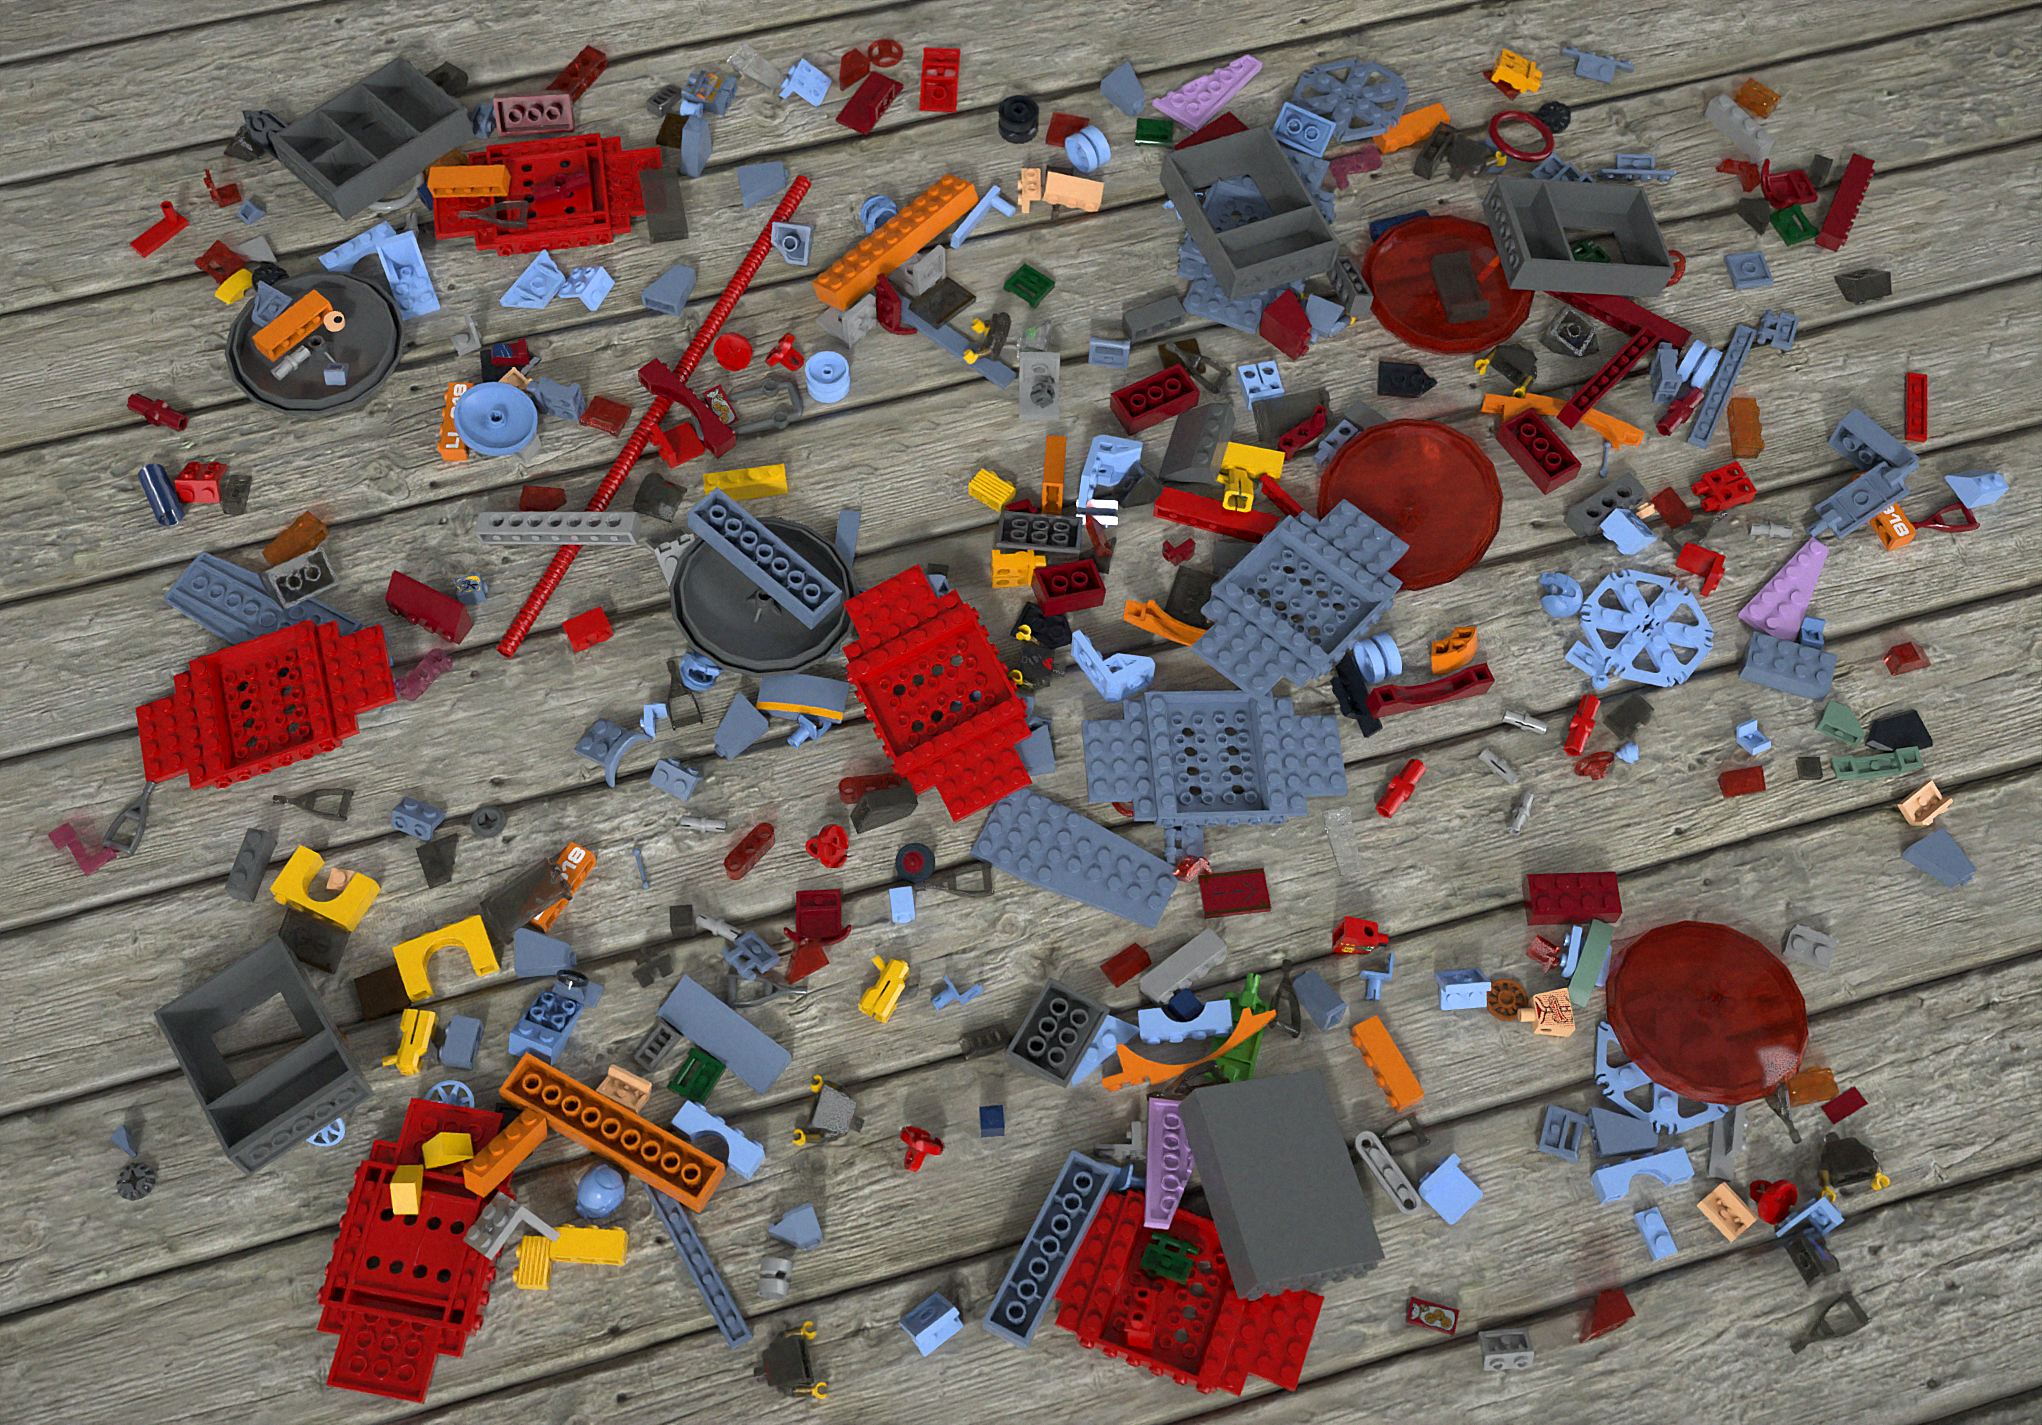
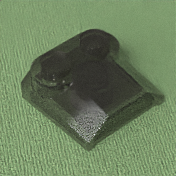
M447 61L425 75V77L431 78L436 86L442 87L449 96H455L458 93L464 92L468 86L469 78L467 73Z
M650 473L645 476L636 493L633 505L634 512L672 523L673 517L688 490L683 486L664 480L663 476L659 473Z

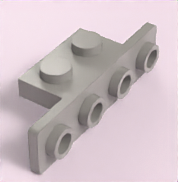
M1737 1092V1098L1733 1105L1723 1102L1724 1106L1729 1108L1728 1112L1724 1117L1713 1121L1708 1176L1728 1182L1733 1179L1735 1158L1741 1152H1744L1746 1146V1138H1743V1133L1748 1125V1116H1745L1746 1107L1740 1106V1092Z

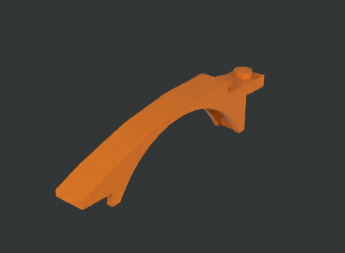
M1526 392L1523 399L1485 393L1481 411L1501 414L1500 424L1531 407L1539 416H1557L1568 401ZM1592 409L1580 421L1600 433L1606 441L1611 443V447L1614 450H1619L1620 444L1639 446L1644 437V431L1595 409Z
M1127 599L1125 601L1123 620L1169 640L1192 647L1208 631L1184 624L1172 618L1154 600L1148 599L1147 604Z
M1250 1007L1243 1009L1240 1021L1226 1043L1211 1055L1188 1064L1165 1065L1155 1063L1138 1056L1123 1044L1116 1045L1123 1073L1102 1078L1104 1090L1109 1089L1110 1092L1123 1089L1122 1085L1131 1083L1132 1086L1145 1083L1146 1078H1149L1152 1087L1188 1074L1227 1054L1253 1036L1276 1017V1012L1272 1010L1252 1016Z

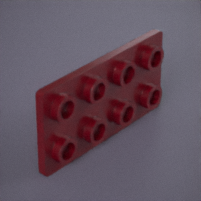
M872 71L836 117V122L861 134L868 135L902 91L904 84Z
M1228 111L1176 144L1174 150L1178 151L1189 146H1195L1206 141L1209 142L1250 129Z

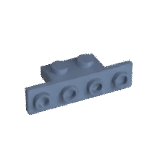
M1573 47L1563 48L1561 54L1563 57L1579 60L1574 76L1611 84L1615 69L1633 73L1635 65H1631L1630 61L1621 60L1619 62L1610 56H1603L1602 58L1596 56L1593 52H1578V49Z
M1617 154L1615 156V169H1601L1596 174V177H1602L1603 180L1621 178L1622 181H1630L1633 178H1640V181L1658 179L1660 182H1667L1676 175V171L1654 170L1655 155Z

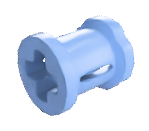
M684 99L681 103L680 114L682 116L691 115L701 118L703 103L695 104Z

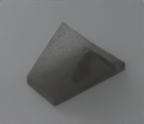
M1742 198L1738 203L1735 213L1762 236L1770 223V201Z
M1113 537L1080 553L1079 561L1093 558L1098 572L1109 574L1116 552L1117 539Z

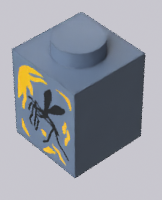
M480 573L455 578L457 596L461 603L471 605L487 601L486 593H489L487 581L482 580Z

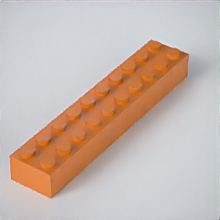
M951 174L944 175L938 182L930 186L928 190L916 197L914 201L902 208L899 213L890 218L884 225L876 229L870 236L862 240L860 244L851 251H848L845 256L833 263L831 267L812 281L819 301L841 311L846 310L876 285L877 275L884 273L887 277L975 206L979 200L973 183Z
M527 1052L499 1089L504 1102L522 1112L529 1108L546 1117V1124L551 1129L698 1213H701L726 1175L725 1166L720 1161Z

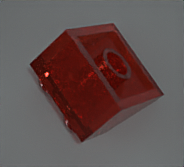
M1612 1287L1600 1292L1599 1296L1593 1299L1594 1303L1588 1308L1580 1333V1344L1621 1328L1636 1316L1622 1288L1615 1291Z

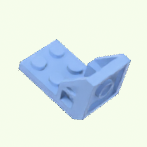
M413 231L375 241L376 249L394 298L398 303L403 321L441 309Z
M1104 434L1094 437L1081 477L1078 507L1086 508L1088 500L1092 501L1094 493L1092 488H1096L1097 484L1113 486L1137 479L1143 442Z
M1080 630L1072 633L1071 655L1106 702L1118 704L1153 684L1155 662L1151 657L1117 653L1103 660L1101 653L1095 651L1092 647V643L1087 635H1083Z

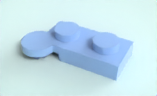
M1577 641L1564 659L1591 676L1593 687L1598 690L1605 689L1609 684L1606 674L1613 665H1609L1607 669L1604 668L1608 660H1605L1601 665L1596 653Z

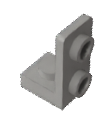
M466 310L462 312L468 330L450 338L459 356L481 347L479 339L482 337L477 328L478 324L474 316H469Z
M1132 1121L1130 1129H1126V1143L1130 1144H1094L1093 1155H1098L1102 1159H1109L1113 1156L1133 1159L1136 1156H1140L1142 1149L1141 1121Z

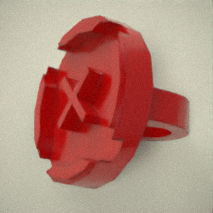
M734 332L724 333L714 344V356L717 357V362L726 370L734 372L742 370L752 360L753 350L751 344L741 334Z
M788 332L780 338L779 345H776V348H772L765 359V363L769 367H773L780 362L788 370L795 372L804 365L803 356L791 346L795 336ZM791 358H794L797 364H794L791 361Z
M828 824L822 828L819 835L812 836L806 842L805 847L808 854L820 859L826 868H839L847 860L848 855H845L846 849H849V841L845 830L841 826Z
M913 1126L902 1127L899 1137L906 1144L910 1145L904 1159V1168L917 1172L926 1154L941 1155L945 1148L944 1142L938 1137H935L933 1140L929 1137L930 1134L923 1129Z
M1780 1179L1773 1184L1766 1180H1755L1749 1186L1750 1198L1758 1203V1217L1770 1225L1778 1224L1786 1219L1790 1214L1788 1209L1797 1202V1187L1788 1180Z

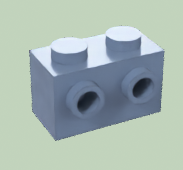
M453 1015L452 1021L448 1022L446 1027L447 1038L445 1044L441 1045L439 1057L445 1066L473 1070L485 1028L481 1019Z

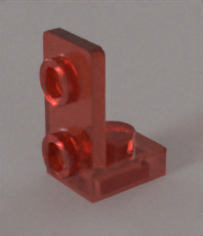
M1729 158L1722 161L1716 167V172L1740 175L1743 192L1750 193L1760 184L1757 163Z
M205 169L207 177L203 179L207 189H212L209 192L213 202L217 201L220 208L242 202L236 183L217 188L209 169Z

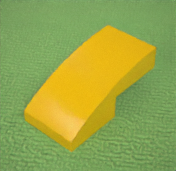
M244 268L239 270L217 289L215 297L229 305L244 297V290L252 287V273Z

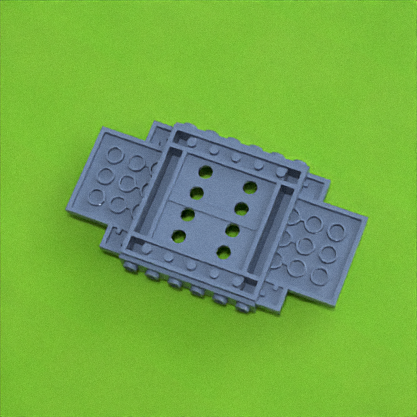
M1281 146L1328 225L1333 224L1336 213H1333L1336 195L1320 190L1330 162ZM1249 174L1225 181L1219 179L1218 183L1211 184V189L1207 188L1204 197L1205 201H1201V205L1218 233L1250 224V219L1261 221L1274 217ZM1239 213L1241 218L1233 219L1231 214ZM1188 230L1185 236V244L1181 243L1178 254L1181 255V264L1177 271V276L1193 281L1182 305L1185 312L1254 335L1262 320L1263 311L1267 306L1272 304L1288 288L1293 291L1297 298L1298 294H1302L1304 291V280L1309 279V277L1229 302Z
M1345 499L1320 522L1304 510L1296 518L1289 515L1286 519L1279 520L1272 532L1268 531L1259 544H1254L1246 557L1243 555L1233 569L1229 568L1221 581L1217 580L1212 585L1210 600L1202 607L1201 613L1215 624L1192 645L1191 651L1257 701L1283 676L1302 688L1310 679L1317 680L1322 674L1324 676L1327 675L1333 666L1332 664L1335 661L1338 663L1345 655V651L1347 649L1351 650L1358 641L1357 638L1359 636L1364 637L1370 629L1369 626L1372 623L1376 624L1381 619L1382 613L1384 611L1388 612L1395 603L1393 601L1395 593L1403 582L1390 574L1388 570L1408 551L1410 546ZM1286 566L1292 567L1294 573L1287 574L1283 568ZM1303 578L1308 579L1311 585L1303 586L1299 580ZM1266 591L1269 594V598L1263 599L1259 597L1258 592ZM1324 591L1328 597L1319 598L1316 592ZM1282 603L1285 605L1286 610L1278 611L1274 605ZM1333 604H1342L1344 606V610H1335L1333 608ZM1294 615L1300 616L1303 622L1294 623L1291 617ZM1308 629H1317L1319 631V635H1310L1308 633Z
M1241 688L1234 690L1214 689L1212 691H1202L1199 689L1191 691L1171 690L1169 692L1152 690L1144 693L1143 700H1123V720H1082L1081 722L1088 803L1132 801L1134 821H1154L1155 827L1172 828L1174 826H1184L1192 828L1196 825H1205L1206 827L1227 825L1234 827L1239 824L1258 826L1269 823L1271 825H1280L1285 823L1287 817H1307L1306 797L1346 796L1348 793L1336 715L1294 716L1292 697H1273L1272 690H1269L1259 701L1255 700ZM1190 728L1194 731V736L1186 737L1183 735L1182 730ZM1225 728H1234L1236 730V735H1226L1224 731ZM1234 746L1239 750V754L1232 756L1227 752V748ZM1187 747H1192L1196 750L1197 754L1190 757L1185 754L1184 750ZM1231 766H1238L1241 769V774L1234 775L1230 772L1229 768ZM1196 767L1199 774L1191 776L1187 773V768ZM1240 785L1243 787L1244 793L1237 795L1232 791V787ZM1197 786L1200 788L1201 794L1194 796L1189 792V788Z

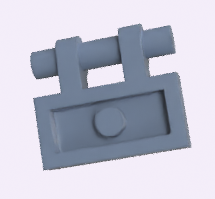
M1766 310L1765 315L1761 319L1762 326L1757 332V342L1764 344L1768 338L1771 339L1770 346L1790 351L1800 317L1780 312L1779 316L1776 317L1773 316L1774 312L1772 310ZM1771 325L1776 326L1775 330L1769 329Z
M1196 825L1192 828L1180 826V831L1175 830V827L1164 830V838L1166 839L1164 856L1167 863L1175 865V858H1181V866H1204L1203 825ZM1175 840H1181V849L1175 848Z
M753 930L734 940V950L731 951L726 947L721 952L725 957V961L730 966H734L741 977L747 978L749 981H753L756 978V974L752 970L757 968L763 973L780 962V956ZM743 956L748 960L745 963L740 960Z

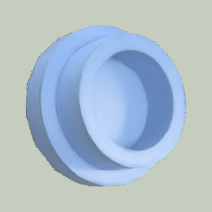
M1626 742L1616 752V755L1627 763H1634V761L1639 760L1637 743Z

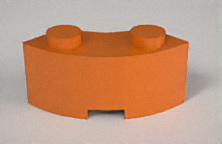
M1455 627L1449 637L1441 641L1432 642L1431 662L1433 675H1445L1463 667L1474 657L1478 649L1477 627Z

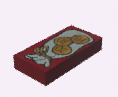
M721 384L702 393L709 409L714 414H718L726 426L739 421Z
M1411 1297L1406 1322L1454 1336L1459 1310Z

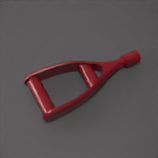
M1963 502L1945 506L1921 522H1911L1915 530L1918 528H1930L1947 533L1973 531L1980 527V523H1977L1971 508L1967 509ZM1962 509L1968 524L1946 525L1941 514Z

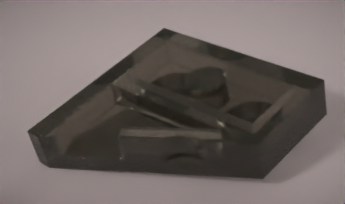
M457 833L415 848L430 889L452 881V868L456 860L455 851L457 843H459Z

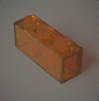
M1732 397L1726 408L1733 458L1757 459L1760 452L1764 450L1765 445L1764 439H1761L1760 407L1757 406L1756 398Z
M306 511L289 528L282 531L277 539L268 544L265 550L262 551V554L270 566L286 576L330 534L322 521Z

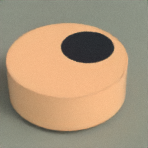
M332 311L325 315L324 324L329 331L336 332L345 326V319L340 312Z

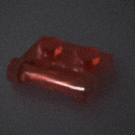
M218 239L202 257H198L194 262L197 268L203 269L213 277L219 286L246 264L241 257ZM213 260L226 272L220 274L209 263Z
M595 395L586 412L581 415L579 424L585 427L591 426L608 432L611 436L618 437L629 419L632 409L631 407ZM594 417V418H597V419H600V420H603V421L612 423V424H614V425L612 426V425H609V424H607V423H604V422H601V421H598V420H595V419H592V418Z

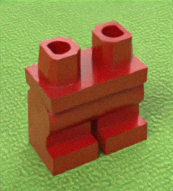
M1133 1287L1125 1324L1128 1345L1153 1349L1156 1325L1161 1307V1301L1157 1300L1158 1292L1156 1290Z

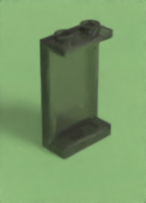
M664 166L656 170L647 168L638 172L650 244L688 239V228L677 167Z
M1470 251L1438 254L1432 257L1430 271L1449 324L1487 318L1490 309V303L1488 300H1483L1470 264Z
M1325 387L1252 402L1251 405L1259 442L1280 438L1305 420L1310 419L1314 415L1315 407L1318 405L1327 408L1324 429L1332 427L1334 415L1329 409L1330 396Z
M544 858L479 903L498 940L506 945L514 941L511 933L562 898L568 901L573 899L570 893L572 888L568 881L563 879L561 875L563 870L557 862L553 863L549 859Z

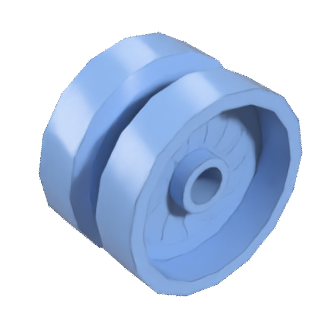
M1088 125L1081 129L1079 133H1074L1065 140V148L1069 160L1075 169L1083 175L1093 172L1097 167H1101L1110 161L1109 145L1103 134L1093 125Z
M1697 339L1688 351L1676 374H1682V382H1686L1694 373L1690 384L1692 387L1702 389L1714 373L1723 352L1712 348L1703 357L1707 344Z
M831 351L819 352L810 357L805 367L806 384L809 394L815 400L823 403H833L844 398L850 389L847 360L842 355Z
M1381 632L1373 635L1371 640L1368 638L1359 640L1353 647L1354 658L1359 672L1368 684L1373 685L1383 681L1384 677L1389 679L1401 674L1402 662L1395 642L1388 633Z

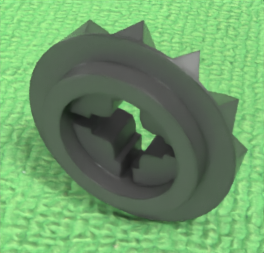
M481 807L471 818V829L476 836L482 837L484 840L486 838L494 839L496 835L502 834V830L506 827V816L498 807ZM487 816L492 822L491 829L484 825L486 824Z
M142 1162L131 1163L130 1166L122 1168L120 1175L116 1176L117 1185L115 1187L119 1195L124 1199L130 1201L140 1200L152 1191L156 1180L155 1173L150 1166ZM134 1173L138 1178H141V1180L137 1181L136 1188L129 1183L133 1180Z

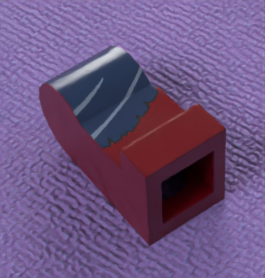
M526 338L518 339V343H497L492 345V364L498 367L530 365L529 348Z

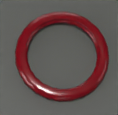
M1514 109L1503 110L1492 116L1489 121L1488 131L1492 142L1499 150L1514 159L1524 162H1539L1549 157L1554 150V137L1550 129L1540 119L1527 112ZM1504 119H1518L1527 122L1542 134L1546 143L1545 147L1538 153L1519 151L1508 145L1500 137L1497 125Z

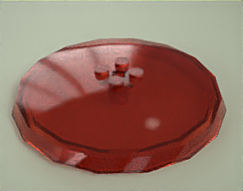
M1452 215L1415 217L1388 228L1368 248L1361 270V275L1374 296L1370 311L1383 329L1412 349L1443 357L1476 355L1510 339L1528 319L1535 290L1509 288L1491 230L1488 226Z
M1401 418L1368 427L1339 448L1321 477L1316 512L1320 522L1345 499L1410 546L1408 551L1388 572L1403 582L1399 588L1400 590L1418 591L1450 583L1482 560L1499 532L1504 496L1494 464L1471 437L1438 421Z
M1684 920L1645 930L1618 952L1605 981L1607 1019L1624 1054L1654 1083L1692 1101L1736 1106L1769 1097L1798 1073L1810 1042L1806 1002L1788 967L1760 941L1724 924Z

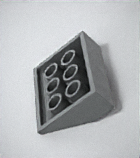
M1209 403L1178 415L1158 476L1159 481L1216 483L1236 420L1230 403Z
M1001 511L996 547L1080 554L1083 518Z
M1050 977L1006 1050L1004 1062L1026 1074L1066 1088L1108 1016L1110 1009Z

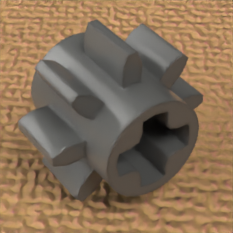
M1041 382L1032 387L1033 391L1030 393L1033 404L1044 408L1053 403L1052 399L1055 398V391L1051 385L1045 386V383Z

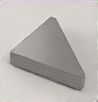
M263 235L229 249L232 256L239 255L254 261L278 264Z

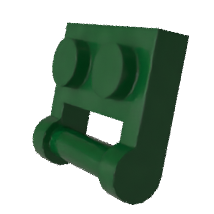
M1137 118L1135 146H1163L1166 149H1172L1174 121Z
M1799 203L1792 205L1790 208L1771 213L1768 218L1787 247L1812 239L1819 233L1817 228L1811 225L1801 211L1802 207ZM1795 215L1806 230L1805 232L1801 230L1792 216Z
M1024 263L1005 282L1003 289L1014 293L1028 302L1030 307L1036 309L1040 302L1055 288V282ZM1019 283L1020 285L1027 288L1036 295L1034 297L1031 296L1030 294L1026 293L1025 291L1017 287L1015 284Z
M691 1048L687 1053L688 1058L674 1080L670 1081L666 1088L693 1103L698 1102L704 1105L725 1072L726 1065ZM700 1061V1065L686 1087H682L681 1084L695 1062Z

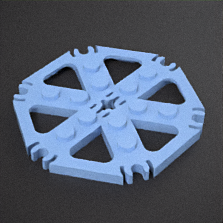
M1624 569L1621 570L1619 573L1620 578L1616 576L1615 572H1612L1611 575L1608 574L1583 603L1580 613L1587 615L1581 616L1580 626L1601 665L1605 660H1608L1604 668L1607 669L1609 665L1615 666L1616 671L1614 675H1618L1620 671H1623L1619 678L1668 687L1669 685L1672 687L1675 683L1673 678L1677 679L1679 684H1682L1683 681L1685 682L1713 648V642H1709L1706 639L1711 640L1714 636V633H1712L1713 629L1692 592L1690 591L1685 596L1688 588L1685 587L1682 591L1678 590L1676 586L1679 582L1675 581L1673 585H1670L1674 579L1630 569H1626V571ZM1640 580L1659 584L1663 588V592L1650 607L1647 606L1637 588L1636 581ZM1611 588L1624 611L1602 607L1598 604V599L1607 589ZM1684 603L1691 608L1698 621V625L1691 626L1667 620L1678 606ZM1651 622L1650 628L1642 633L1644 626ZM1596 628L1626 635L1614 649H1608L1603 644ZM1669 644L1696 649L1697 654L1689 664L1683 665L1678 661ZM1644 647L1658 673L1635 669L1632 666V661Z
M1658 993L1612 1009L1605 1017L1611 1024H1606L1603 1021L1597 1028L1594 1079L1599 1077L1596 1084L1604 1083L1608 1086L1601 1093L1602 1096H1606L1605 1100L1629 1117L1651 1124L1655 1123L1654 1130L1659 1133L1661 1125L1667 1127V1135H1671L1675 1127V1135L1724 1117L1729 1108L1724 1106L1723 1102L1733 1105L1738 1092V1047L1733 1049L1737 1044L1736 1041L1727 1042L1725 1040V1037H1728L1731 1033L1730 1030H1726L1727 1026L1683 996L1680 997V1004H1678L1677 994H1674L1672 1002H1669L1665 999V993H1662L1659 1000ZM1646 1007L1654 1008L1656 1010L1655 1040L1631 1024L1627 1019V1015ZM1684 1012L1692 1014L1709 1026L1710 1033L1680 1044L1681 1014ZM1613 1040L1639 1060L1618 1068L1609 1067L1606 1063L1607 1042ZM1724 1056L1728 1061L1727 1083L1723 1085L1718 1084L1694 1066ZM1669 1059L1670 1065L1664 1067L1662 1065L1663 1060ZM1653 1082L1651 1112L1646 1113L1625 1099L1624 1092ZM1678 1086L1708 1106L1707 1111L1689 1118L1680 1117L1677 1112Z

